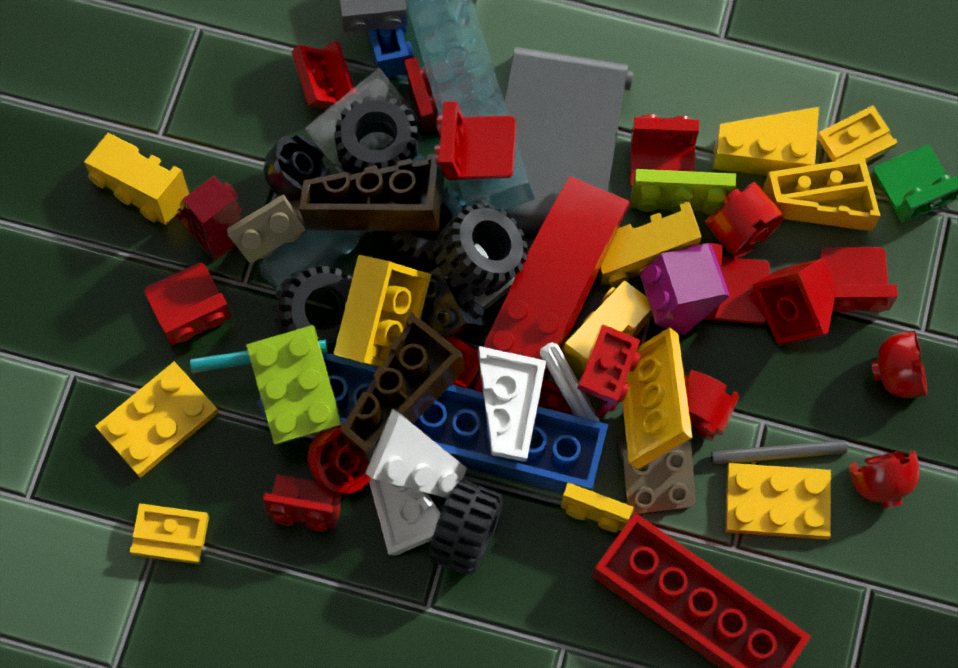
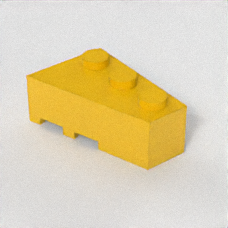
M819 107L720 124L715 139L712 169L768 176V173L772 171L815 165Z
M107 133L84 161L89 173L88 178L100 188L107 186L113 190L115 197L126 205L132 203L140 208V213L151 222L158 220L167 226L175 214H177L181 200L189 194L182 170L174 166L169 171L159 166L161 160L158 157L151 155L147 159L138 153L139 149L136 146Z
M865 157L772 171L768 173L763 186L764 192L784 214L783 219L873 231L880 218Z
M690 201L680 204V212L662 218L660 212L650 216L652 222L632 229L631 224L618 228L597 274L600 286L606 284L619 286L623 281L627 282L630 278L640 276V272L661 253L698 246L702 236Z
M623 281L617 289L612 287L606 293L602 300L603 304L595 312L592 311L587 316L582 326L568 339L561 350L573 373L578 378L582 375L598 329L602 324L636 337L653 316L648 298L626 281Z

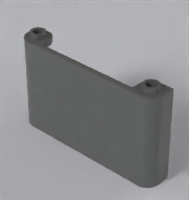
M515 47L502 116H513L517 122L514 173L508 179H490L486 205L495 206L496 211L502 209L507 212L506 216L509 219L513 217L517 222L515 226L517 229H522L524 234L537 235L569 176L608 192L624 90L630 91L633 72L627 71L628 64Z

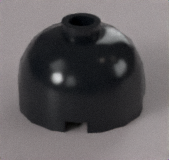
M296 134L294 137L284 136L275 143L265 157L263 171L269 187L278 196L284 194L287 200L296 201L301 200L304 180L329 176L330 169L329 166L326 168L324 166L322 158L325 155L312 140Z

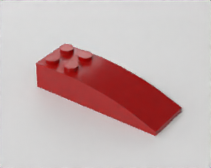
M569 176L527 253V260L522 264L524 267L516 275L483 347L543 360L540 350L548 343L557 344L562 350L629 207L630 201ZM545 364L543 378L549 380L551 373Z

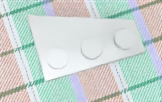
M479 347L478 357L491 454L526 462L546 361Z
M392 409L365 474L374 480L448 498L454 486L463 479L467 468L401 414Z
M371 478L369 483L388 554L399 555L431 541L440 512L429 495L422 491Z

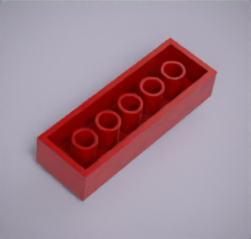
M634 513L595 567L592 575L595 580L719 668H791L811 638L808 633L637 513Z

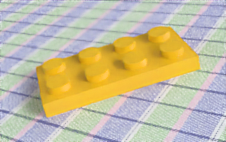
M670 327L637 348L636 352L641 353L639 362L633 372L629 371L625 381L630 384L627 395L623 400L629 464L636 469H640L692 438L679 335Z

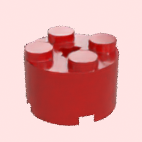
M753 182L742 192L735 189L729 193L723 200L725 206L720 211L717 210L712 213L704 223L736 259L754 250L751 245L759 240L763 243L783 222L784 214L762 188Z
M691 370L689 376L684 375L690 425L696 428L694 431L696 435L713 441L715 435L720 436L723 434L739 400V395L735 391L732 396L725 393L727 385L708 375Z

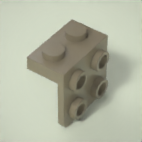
M283 194L227 228V235L250 264L258 259L262 260L269 257L276 248L286 242L296 241L306 231V225L299 210L300 199L289 202Z
M626 434L624 438H617L618 453L623 460L627 505L634 507L632 514L689 508L695 504L690 439L640 469H636L629 464Z

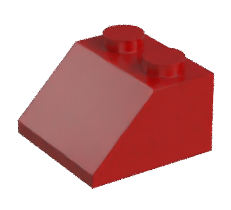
M824 258L776 270L752 284L777 345L821 336L829 332L837 288Z

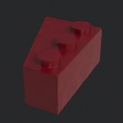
M215 175L181 200L180 208L177 210L178 213L175 214V217L210 257L217 261L236 246L227 235V228L243 218L239 214L242 212V209L236 202V199H238L237 193L228 182L222 184Z

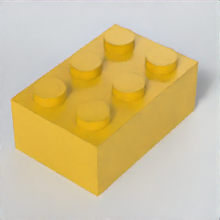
M358 255L333 355L382 366L391 351L392 343L405 328V322L411 312L418 318H421L431 274L393 262Z

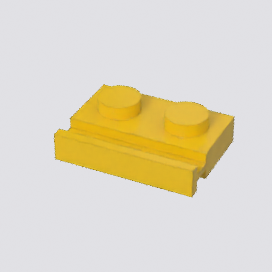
M874 106L820 131L817 136L818 141L832 162L865 157V161L868 162L894 149L898 143L890 135L889 128Z
M568 483L560 508L565 509L566 514L575 519L585 520L587 517L597 521L599 527L610 532H617L618 530L622 531L626 526L634 507Z
M139 503L130 554L133 556L200 565V557L209 520L208 513Z

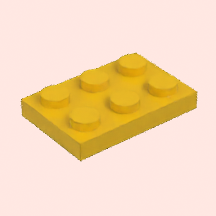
M174 361L95 427L141 478L219 412Z
M729 463L727 466L725 533L828 540L831 536V470Z

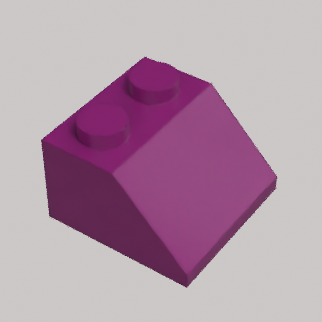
M708 243L661 253L640 272L655 324L664 328L670 327L682 335L689 332L730 297L713 246Z

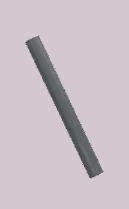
M846 440L711 451L712 465L847 454Z

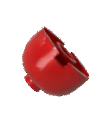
M916 331L901 332L887 338L878 349V360L872 361L875 381L882 380L885 389L889 393L903 399L927 396L928 393Z
M342 424L321 431L313 438L309 446L307 461L310 473L320 485L333 492L350 494L363 488L371 478L365 474L369 465L346 446L340 431L344 425Z
M910 450L908 457H904L903 451H897L865 458L866 463L869 465L859 468L857 462L848 465L851 480L857 492L862 498L870 502H881L883 508L903 504L902 498L910 495L915 490L920 478L917 453L913 450Z

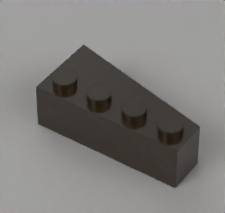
M435 154L427 155L428 159L412 162L411 159L397 161L398 165L378 169L377 166L364 168L365 171L352 175L343 172L304 180L299 210L307 230L438 231L445 175L441 166L435 162Z
M412 312L405 322L406 326L402 333L392 343L391 351L382 366L379 365L374 373L373 381L367 391L362 393L340 430L346 446L368 465L392 409L414 424L465 371L462 352Z

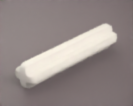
M552 342L541 348L540 355L546 361L547 368L574 416L599 422V418L595 416V410L585 392L576 389L579 382L560 347Z

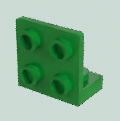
M929 144L879 164L873 169V174L902 224L958 200V175L952 178L950 175H947Z

